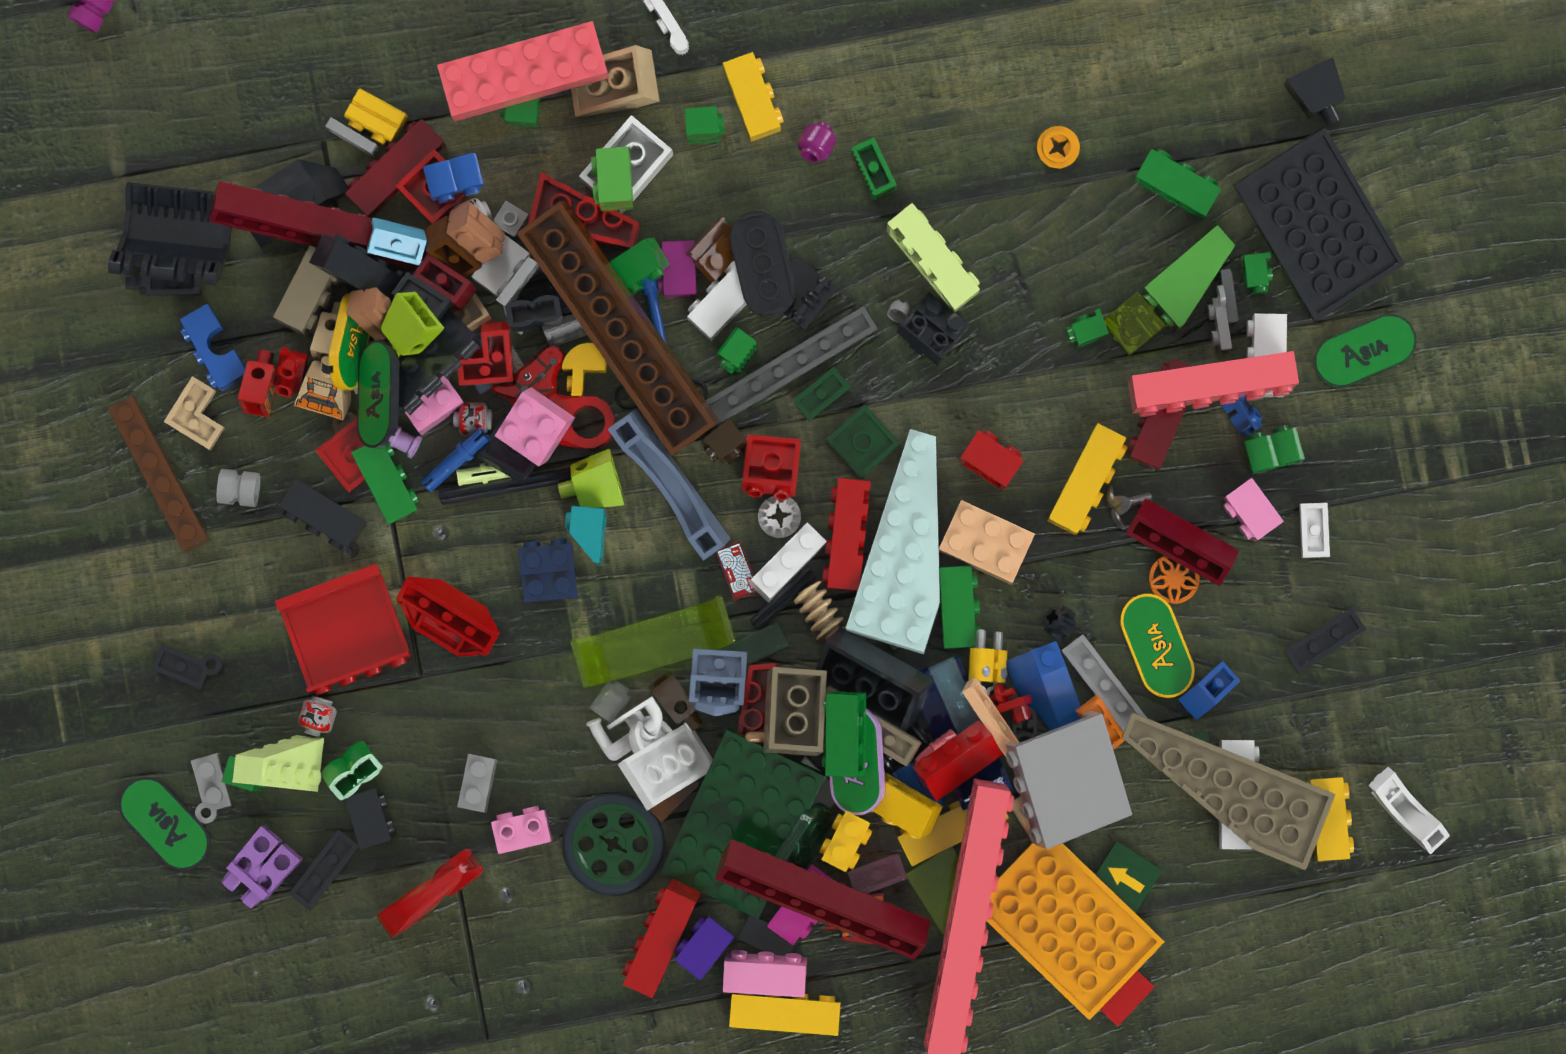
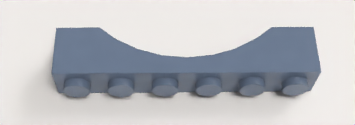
M637 409L631 411L608 429L622 450L646 472L662 492L676 514L688 541L703 561L728 543L731 539Z

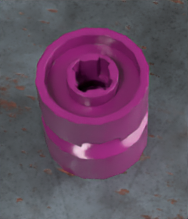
M80 0L79 3H73L67 17L83 28L97 34L104 22L102 15L109 13L115 0Z

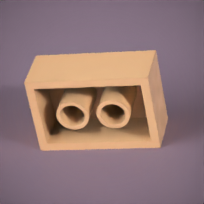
M961 500L939 547V552L1011 585L1035 533Z

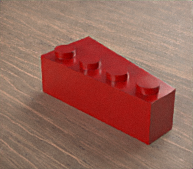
M838 478V486H832L831 502L836 503L835 514L829 513L828 529L833 530L832 540H827L825 556H830L829 567L824 566L822 581L823 583H828L827 589L858 592L861 581L871 481Z

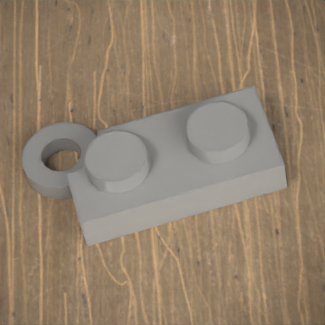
M1218 285V298L1211 299V304L1207 305L1209 320H1214L1215 331H1211L1213 347H1218V352L1223 353L1229 352L1232 349L1226 312L1225 290L1223 285Z
M218 753L191 760L200 797L203 802L196 807L195 816L204 824L211 823L216 819L218 809L232 806L227 784L221 782L224 773ZM204 808L211 810L210 817L204 818L201 815Z

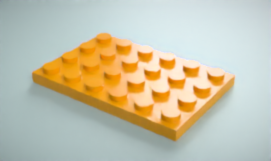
M1032 842L999 876L996 893L991 892L990 899L991 903H993V913L991 919H986V921L1089 1020L1164 943L1137 914L1063 843L1049 849H1044Z

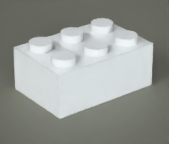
M632 115L603 147H629L633 201L673 156L672 149ZM590 163L579 175V178L583 184L593 191V183H598L597 177L593 176ZM616 210V211H618V212H620V213L623 214L626 210Z

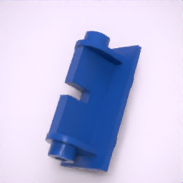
M1246 396L1239 397L1235 403L1221 405L1226 414L1236 409L1237 414L1231 417L1230 420L1238 433H1242L1244 437L1254 432L1251 427L1254 430L1263 427L1260 422L1262 417L1255 407L1251 408L1246 400Z

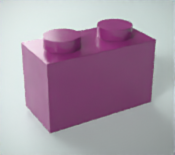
M694 240L662 242L661 250L670 263V266L663 270L665 274L658 278L659 292H664L665 299L697 297L696 265L693 263L694 260L686 255L688 250L695 244Z

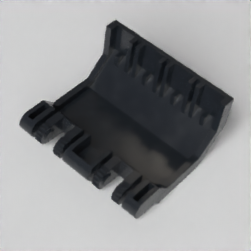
M127 182L125 187L126 214L124 229L117 249L112 250L109 258L108 273L121 275L123 271L124 275L130 276L134 267L140 268L141 277L148 278L150 273V278L175 281L177 275V281L184 282L187 274H194L195 283L201 284L203 280L204 284L216 286L229 254L232 227L209 222L214 192Z

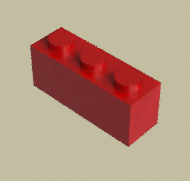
M978 720L912 767L923 787L935 801H938L1003 754L993 735Z

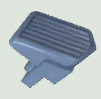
M693 649L689 702H693L696 710L712 716H720L734 713L739 709L740 705H744L747 652Z

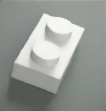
M1328 503L1299 504L1302 558L1330 557Z

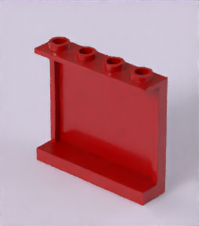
M378 564L275 601L278 611L281 612L303 673L308 693L315 692L316 696L331 691L330 686L340 683L341 687L352 684L356 682L355 677L366 674V677L379 674L382 672L381 667L391 664L392 668L407 663L406 658L412 656Z

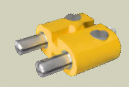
M979 629L976 631V648H970L968 680L975 677L980 684L981 682L993 683V686L987 690L982 686L989 696L990 691L994 690V686L997 683H1006L1007 651L1002 650V632H994L993 649L985 648L986 631Z

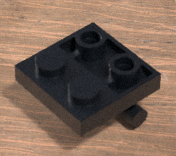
M929 292L900 324L896 333L910 343L909 347L922 356L924 354L938 366L971 325Z

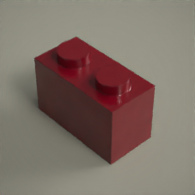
M429 254L425 256L413 273V276L451 299V305L460 311H463L477 291L469 280Z

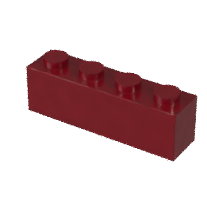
M422 119L418 123L413 121L404 130L405 135L399 141L394 140L386 147L385 151L387 153L380 160L374 159L366 167L367 172L361 178L356 177L348 184V191L345 194L369 218H373L399 193L396 185L433 149L440 153L446 147L445 142Z
M1172 358L1169 364L1163 363L1160 371L1192 366ZM1187 406L1179 412L1166 413V409H1160L1156 412V415L1140 417L1137 426L1141 427L1138 437L1132 436L1127 451L1131 453L1128 459L1159 471Z
M1147 498L1143 500L1125 533L1218 586H1221L1240 551Z

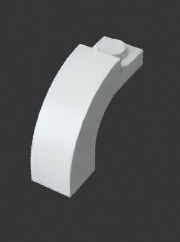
M1389 767L1378 774L1369 784L1372 795L1380 805L1429 854H1432L1450 836L1441 822L1431 815L1410 794L1396 773Z

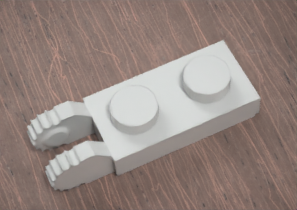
M642 0L649 12L653 10L659 17L656 23L663 34H670V46L675 50L674 52L679 54V56H683L686 52L688 53L689 42H687L686 36L664 1Z

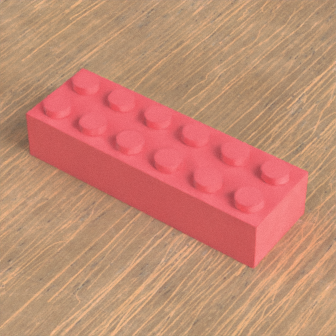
M593 21L437 65L454 122L609 78Z
M1294 351L1133 375L1127 383L1132 414L1139 413L1140 417L1156 415V412L1160 409H1166V413L1182 411V408H1185L1187 405H1193V409L1209 407V404H1212L1213 401H1219L1220 405L1235 403L1239 397L1245 396L1247 401L1262 399L1266 393L1272 392L1273 397L1284 396L1293 391V388L1299 384Z

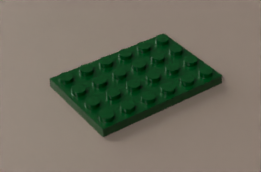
M728 728L661 873L759 919L767 900L715 880L721 853L732 839L786 861L826 776L825 773L785 754L763 752L764 744L749 742L745 739V735Z

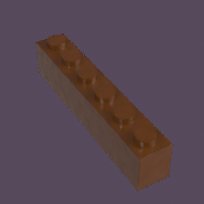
M130 396L108 408L181 549L189 553L211 541L138 400Z

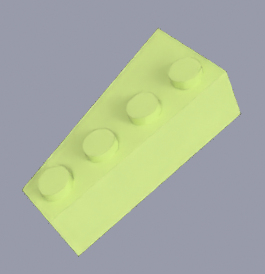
M913 203L887 223L886 232L953 312H956L979 293L978 285L980 282L972 272L967 273L961 266L963 262L954 251L950 252L945 245L946 241L938 231L932 229L928 219Z
M295 735L291 739L280 740L277 744H267L261 749L255 748L237 754L232 782L318 792V785L321 782L320 769L324 738Z

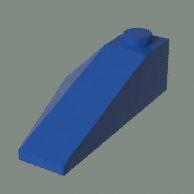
M1056 641L1007 660V671L1014 688L1022 697L1031 695L1033 702L1029 703L1030 707L1035 710L1036 714L1050 731L1080 720L1075 710L1081 706Z

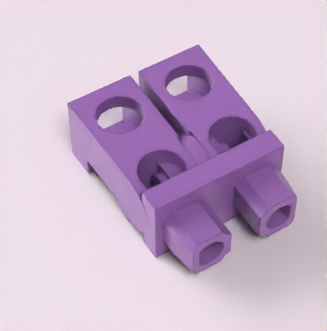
M266 825L261 826L233 862L229 864L226 868L229 871L221 882L232 892L241 882L245 884L249 889L240 899L249 908H253L261 900L268 899L287 876L304 860L287 844H282L283 840ZM276 850V852H275V853L269 858V860L265 863V861L268 859V857Z

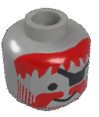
M464 402L460 406L459 411H454L453 424L454 427H459V432L462 436L470 437L479 427L486 431L484 436L488 430H492L493 413L492 409H488L486 403Z
M312 696L311 700L308 699L303 702L298 723L300 726L305 727L304 733L320 737L321 732H331L337 714L336 708L332 706V701Z

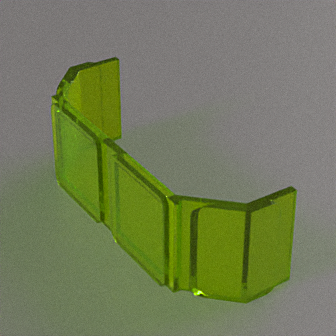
M716 596L715 599L602 634L581 639L574 638L570 643L583 687L588 688L690 659L693 657V649L718 650L736 644L723 597Z

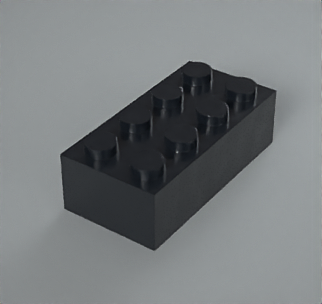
M841 627L826 640L815 669L827 671L826 689L831 686L839 692L866 693V708L904 732H907L918 720L933 678Z

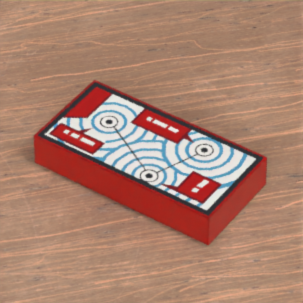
M738 541L716 551L734 601L757 593L749 584L754 575L741 542Z

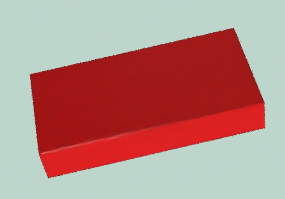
M1136 971L1104 1004L1100 1011L1116 1026H1119L1149 994L1154 986L1140 972Z

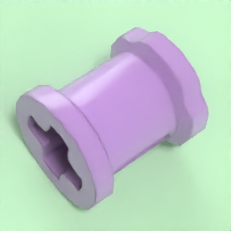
M398 426L395 436L390 437L389 441L391 442L389 444L391 448L394 447L406 453L407 457L412 459L419 448L422 437H414L402 431V427Z

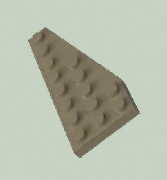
M1133 712L1131 713L1122 736L1124 741L1253 850L1306 870L1334 800V793Z

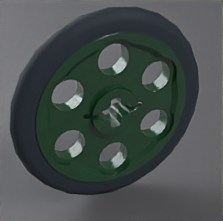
M620 793L600 794L588 799L577 807L566 824L562 840L563 857L568 870L574 878L587 889L598 894L610 896L628 894L649 882L660 866L665 846L663 830L658 818L650 810H646L639 799ZM596 813H604L607 816L608 823L604 828L599 829L593 825L592 819ZM624 813H630L635 818L633 827L629 829L623 828L619 823V819ZM601 835L606 839L609 838L612 840L614 839V837L619 838L618 844L621 846V848L625 849L627 853L623 852L620 849H613L612 852H610L608 850L609 845L606 843L605 840L601 839L599 836ZM583 836H589L594 841V847L589 852H584L579 848L578 843ZM640 836L648 841V848L641 853L635 851L632 845L634 839ZM603 860L606 862L607 871L605 874L598 876L593 873L592 864L594 861ZM623 860H629L634 864V871L629 876H624L619 872V864Z

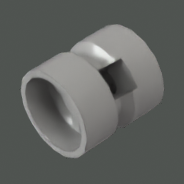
M221 469L217 483V503L233 505L238 501L240 506L256 507L260 492V473L244 471L241 475H238L236 470Z

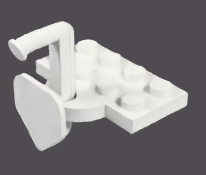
M653 696L607 726L608 730L626 721L630 727L629 733L615 743L611 742L600 723L602 721L601 718L586 723V726L590 728L604 754L610 760L616 761L631 750L634 754L620 762L618 766L646 810L651 809L706 775L713 761L695 730L690 732L685 725L672 730L662 720L661 709ZM646 708L650 716L644 717L641 711Z

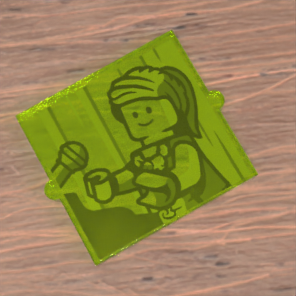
M1138 291L1104 319L1106 327L1114 335L1113 339L1115 341L1118 340L1129 355L1134 353L1166 326L1154 312V306H1150Z

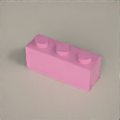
M733 950L731 953L726 952L723 992L805 997L807 957H801L797 953L778 956L768 951L759 952L758 954H747L744 950Z

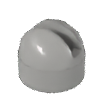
M901 300L894 301L890 305L887 315L892 321L902 323L910 314V306L907 302L903 303Z

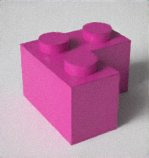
M814 865L809 867L808 871L818 873L834 881ZM781 906L767 927L788 943L794 945L799 937L804 940L813 928L810 922L816 925L818 921Z

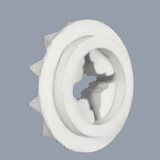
M772 496L766 499L760 506L758 521L766 534L775 538H784L797 530L801 521V512L793 499L778 500ZM776 505H779L782 513H791V515L783 518L782 528H780V524H778L776 519L767 518L776 514Z

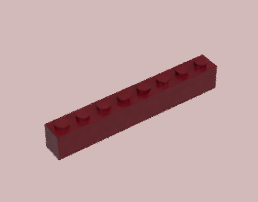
M222 181L218 182L214 191L209 222L313 247H317L323 234L331 237L339 234L350 240L349 246L354 248L357 245L367 250L372 233L371 222L373 219L363 214H352L344 212L339 208H328L316 205L311 201L303 202L291 199L286 195H275L264 192L261 189H250L238 186L233 182ZM426 246L423 252L421 262L426 256ZM371 253L368 255L371 259L375 256L386 261L390 266L416 271L419 266Z
M732 839L721 853L715 880L913 960L916 959L926 945L930 920L916 913H911L896 907L894 904L886 903L867 893L859 892L842 883H837L818 873L810 872L793 863L783 861L771 856L769 853L761 852Z

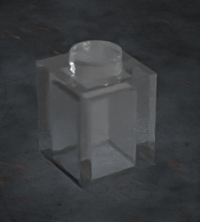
M617 681L613 685L607 682L590 706V709L612 723L630 701L631 697L626 695L629 689Z

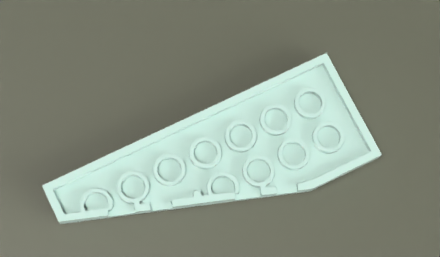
M910 429L850 613L846 631L924 654L940 605L936 436Z

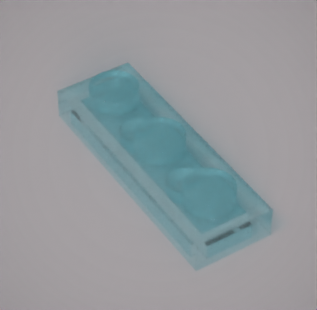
M954 657L929 667L957 734L978 720L982 723L962 693L966 684Z

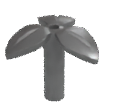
M1109 485L1106 501L1107 506L1112 509L1110 516L1114 523L1122 530H1125L1126 528L1120 515L1126 513L1131 508L1141 506L1145 498L1152 501L1151 494L1148 492L1130 498L1125 496L1114 497L1113 485Z

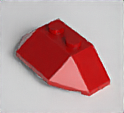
M408 576L396 597L398 604L401 605L404 615L414 630L456 656L488 655L500 634L487 607L441 579Z

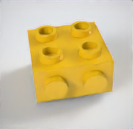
M848 811L844 815L838 813L831 827L836 831L831 840L825 839L819 853L823 854L821 860L845 872L848 867L854 869L860 857L856 851L860 843L866 845L873 831L868 828L870 823Z

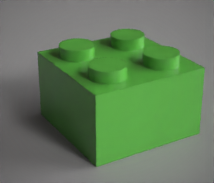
M629 147L596 149V156L591 157L592 173L598 180V183H593L595 204L600 205L601 211L634 209Z

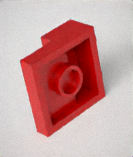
M748 434L742 491L755 498L761 497L763 494H773L778 500H788L790 496L795 497L801 439Z

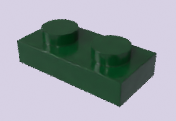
M833 367L795 397L792 402L810 422L851 389V387Z

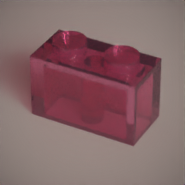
M898 853L847 871L852 888L867 894L908 879Z

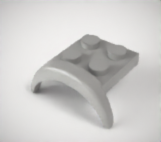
M529 256L525 261L521 259L513 270V273H515L510 282L505 281L496 293L499 295L496 300L503 305L505 314V306L516 301L517 296L529 280L538 274L544 273L538 263Z

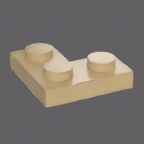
M192 376L164 422L210 451L225 429L220 424L203 415L204 410L216 391Z

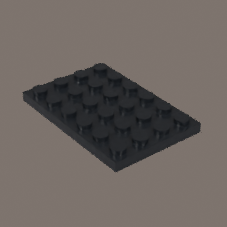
M1326 127L1315 131L1233 184V187L1307 312L1315 322L1405 265Z

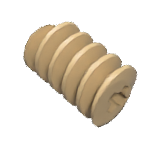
M821 581L801 591L794 600L795 605L804 603L799 610L801 614L810 613L805 619L806 623L815 622L811 627V631H821L816 638L817 641L827 640L840 628L839 624L843 621V617H833L838 611L837 607L828 609L832 599H822L827 592L826 589H816Z

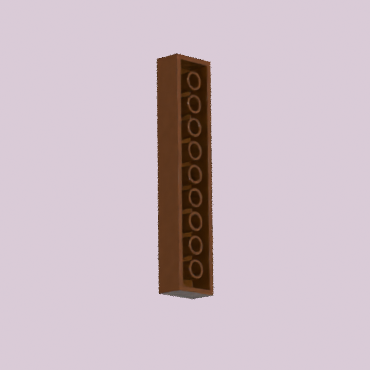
M567 201L557 203L517 232L522 242L671 455L678 453L720 423L716 414Z

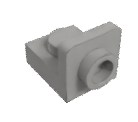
M505 201L493 222L503 231L515 237L521 227L528 225L530 217L526 212Z

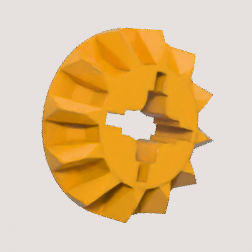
M1063 126L1048 128L1041 134L1037 143V152L1040 160L1048 167L1058 169L1070 166L1078 157L1080 150L1079 140L1075 133ZM1053 141H1056L1058 144L1067 141L1062 149L1064 156L1060 155L1059 152L1049 154L1054 147Z

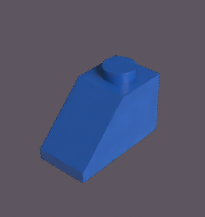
M1222 661L1190 688L1179 701L1197 720L1227 695L1240 680Z

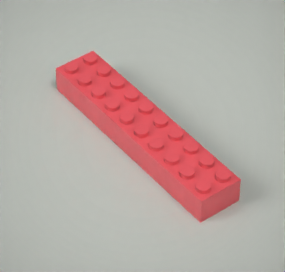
M975 778L973 780L924 1038L927 1054L965 1053L967 1049L968 1037H966L965 1029L966 1026H971L973 1018L970 1002L971 999L975 1000L977 996L978 983H976L975 976L976 972L981 973L983 957L980 950L981 946H986L988 939V930H986L985 923L986 919H991L993 903H991L990 897L991 892L996 893L999 877L996 876V865L1001 866L1004 850L1001 849L1000 844L1002 838L1006 839L1009 823L1006 822L1005 818L1006 813L1012 811L1014 796L1011 795V791L1006 784Z

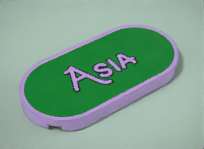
M866 709L865 775L857 778L830 776V790L834 802L842 811H848L854 815H863L874 810L881 803L885 794L882 730L880 722L868 709Z

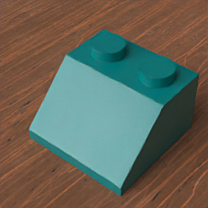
M572 506L571 512H566L565 528L569 530L570 535L596 566H602L607 513L605 509Z

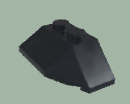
M301 159L295 160L254 187L267 193L286 195L291 199L303 202L311 201L316 205L324 207L346 195L345 193L348 191V185L337 168ZM251 232L261 249L278 239Z

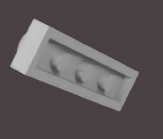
M1083 634L1061 650L1093 694L1100 696L1123 733L1132 712L1147 718Z

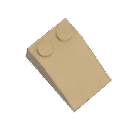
M637 45L603 55L609 78L571 89L575 117L634 109L660 101L652 51Z

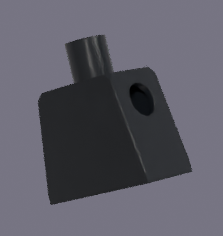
M1333 57L1286 80L1284 83L1285 88L1309 119L1321 113L1327 127L1341 120L1335 106L1345 100V94Z

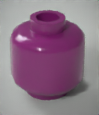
M818 122L810 123L805 127L797 145L800 155L805 160L818 163L819 161H825L830 156L837 140L830 125Z

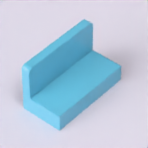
M378 218L372 219V233L367 246V253L420 265L427 242L424 230Z

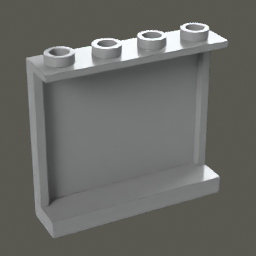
M1091 710L1082 714L1083 718L1016 745L1012 743L1005 744L1008 751L1006 753V760L1009 766L1013 768L1015 775L1013 779L1014 786L1017 792L1020 793L1023 801L1021 809L1030 824L1029 836L1036 846L1049 849L1132 815L1102 713Z

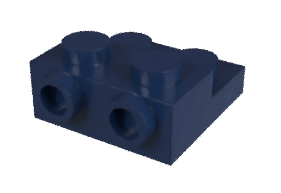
M567 539L550 540L551 545L540 546V541L525 542L524 548H518L524 603L578 598L574 549L572 543H567Z

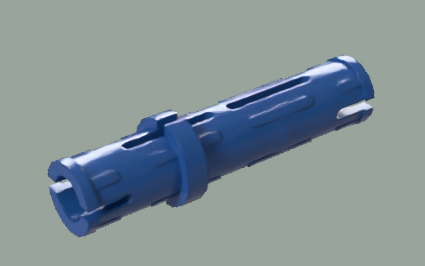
M479 427L464 442H459L456 445V449L421 479L423 485L428 484L425 488L433 492L436 487L467 460L471 461L475 457L474 454L491 440L489 435L484 436L486 431Z

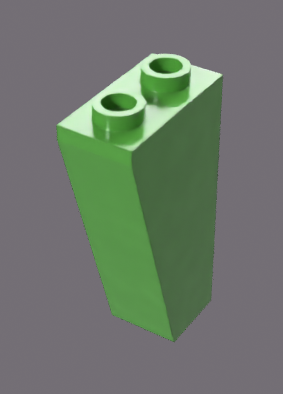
M1218 225L1143 289L1145 294L1143 299L1152 309L1156 307L1163 314L1160 318L1169 329L1174 327L1178 331L1182 328L1235 246Z

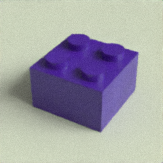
M711 916L706 920L701 917L692 928L695 935L690 941L685 938L674 951L678 954L675 961L699 980L703 978L735 937L734 934Z

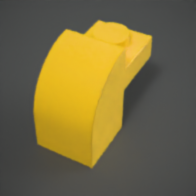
M594 343L577 345L564 358L562 370L564 372H573L572 376H567V392H571V396H584L585 373L606 374L607 362Z

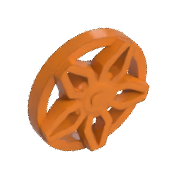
M1162 556L1150 569V588L1154 595L1163 598L1169 604L1183 603L1190 599L1197 591L1200 576L1195 572V580L1190 576H1185L1189 572L1188 568H1185L1184 571L1180 570L1181 564L1179 563L1174 568L1173 563L1168 560L1169 558ZM1162 561L1170 566V569L1166 571L1164 569ZM1159 565L1160 571L1164 575H1159L1153 579L1155 569ZM1163 579L1164 585H1154L1155 582ZM1185 580L1190 581L1194 586L1184 585ZM1167 587L1168 598L1162 596L1157 589H1165ZM1180 587L1184 590H1191L1187 596L1179 599L1181 595ZM1171 590H1177L1175 599H1173Z

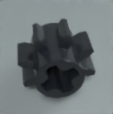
M1062 604L1058 606V609L1050 608L1043 619L1046 625L1044 631L1058 640L1062 636H1070L1077 625L1073 619L1076 613Z

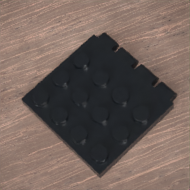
M449 308L439 320L444 329L421 353L400 355L399 413L401 415L405 412L411 415L424 403L420 399L423 395L429 398L443 384L440 380L442 376L448 379L463 365L459 361L462 357L468 360L480 348L477 344L480 339ZM387 337L386 339H381V341L390 342Z

